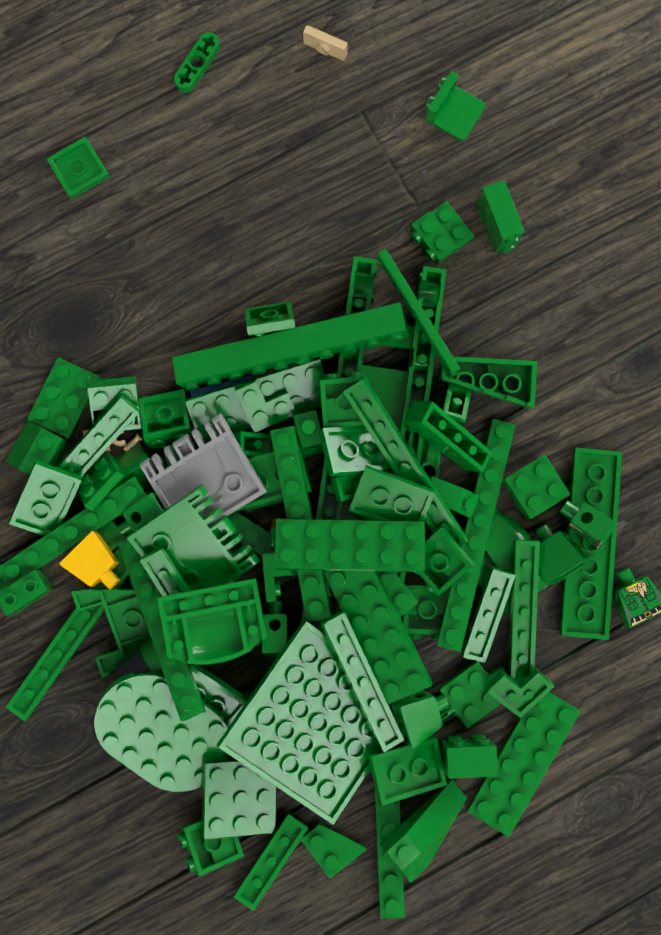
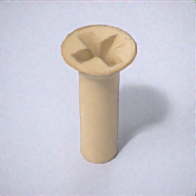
M136 433V437L123 449L125 451L129 450L140 440H143V438Z

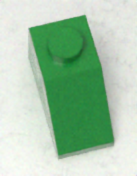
M449 383L440 408L461 425L466 421L472 390Z
M243 431L233 432L247 458L274 451L271 434Z
M429 475V479L450 512L471 518L480 496Z

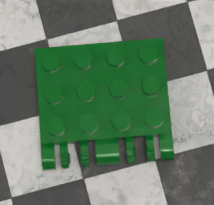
M202 484L192 489L183 498L127 536V540L141 557L163 546L190 591L225 585L256 565L260 560L254 551L250 552L251 547L247 544L232 554L229 549L239 543L243 537L240 533H236L223 542L224 539L236 531L235 526L226 515L216 520L210 526L209 523L222 514L221 508H215L203 517L200 511L208 507L214 499L210 495L202 499L208 493Z

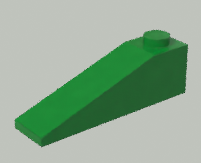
M450 779L446 786L441 787L379 844L410 883L430 865L467 799L453 779Z

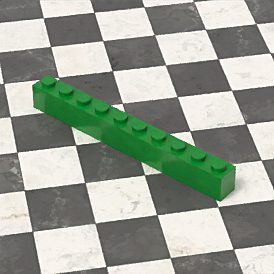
M399 302L172 357L176 384L187 391L198 389L199 385L203 384L217 385L221 383V380L225 379L239 380L243 378V375L250 373L252 375H260L271 368L275 370L285 369L288 367V364L292 363L307 364L311 362V359L318 357L320 359H328L339 352L344 354L353 353L360 347L375 348L380 346V343L386 341L390 343L400 342L404 339L403 337H407L409 334L404 310Z

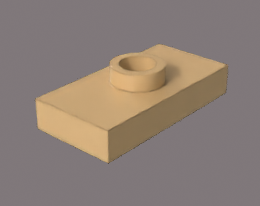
M306 25L303 31L304 44L315 48L323 55L329 54L340 60H345L348 50L347 42Z

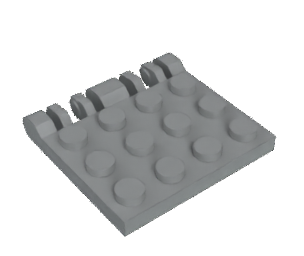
M222 414L212 418V422L220 433L219 436L211 422L207 421L204 423L205 430L212 439L210 442L206 443L201 432L197 429L192 431V436L199 446L198 449L188 434L173 442V447L181 460H178L170 446L165 447V455L172 464L168 468H166L158 454L152 456V461L148 458L140 463L142 471L165 509L202 484L208 491L207 495L202 499L209 495L214 499L208 507L200 511L203 517L218 507L223 511L219 517L209 523L210 526L222 516L232 514L268 492Z

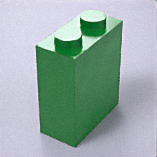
M503 180L483 187L476 202L495 254L501 251L503 254L513 251L525 232L506 182Z

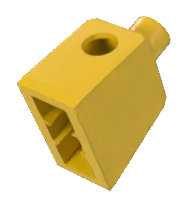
M96 531L90 532L59 563L63 568L90 587H94L102 581L111 590L120 581L112 572L119 564V561L102 536Z

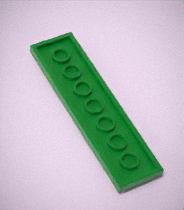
M573 448L570 502L579 508L584 503H587L617 522L622 452ZM581 518V521L583 523H589L586 518ZM567 527V534L592 562L563 580L559 635L609 640L617 527L599 549Z

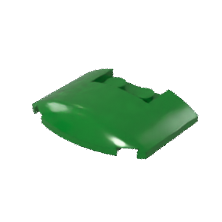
M497 509L494 512L477 583L481 591H483L491 566L512 572L514 540H532L528 533L514 519L499 512L500 510ZM540 568L538 572V592L547 587ZM512 588L502 616L511 611Z
M256 579L157 598L166 652L169 659L173 660L175 658L187 664L197 665L221 663L248 653L261 640L263 642L267 638Z

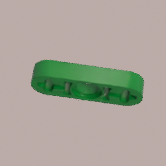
M207 32L201 35L176 72L174 80L180 92L189 93L193 91L219 53L220 43L214 33ZM211 42H213L214 46H209L206 49L205 43L210 44ZM195 58H200L204 61L203 65L198 68L193 67L191 62ZM187 77H188V78H189V83L184 82V83L182 84L181 79H184V80H185V79H187Z

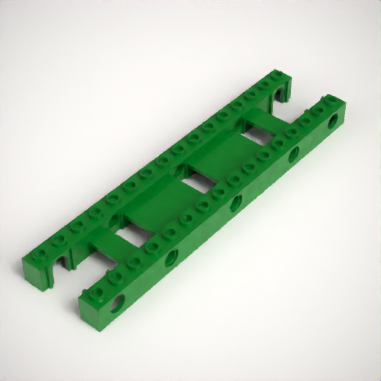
M354 256L346 315L370 310V306H373L374 295H372L374 278H377L378 273L377 259ZM423 266L417 282L419 284L417 300L438 332L447 269ZM414 320V326L407 325L409 336L403 337L402 341L380 343V346L410 350L408 371L362 365L364 347H360L353 353L344 354L340 352L337 373L339 378L348 377L349 372H362L363 376H368L370 386L420 463L424 438L403 420L413 401H429L435 352ZM325 459L316 520H372L361 519V515L349 511L353 498L336 502L331 478L337 476H329ZM395 572L404 583L406 572ZM325 577L328 597H332L330 585ZM304 605L301 623L303 620L307 621ZM326 619L308 622L324 634L321 622Z

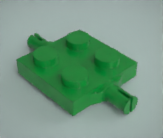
M474 661L440 686L439 690L449 703V708L440 712L442 722L454 714L461 719L468 729L499 706L501 703L486 691L485 686L501 671L507 674L503 667L500 666L493 673L489 674L478 661Z

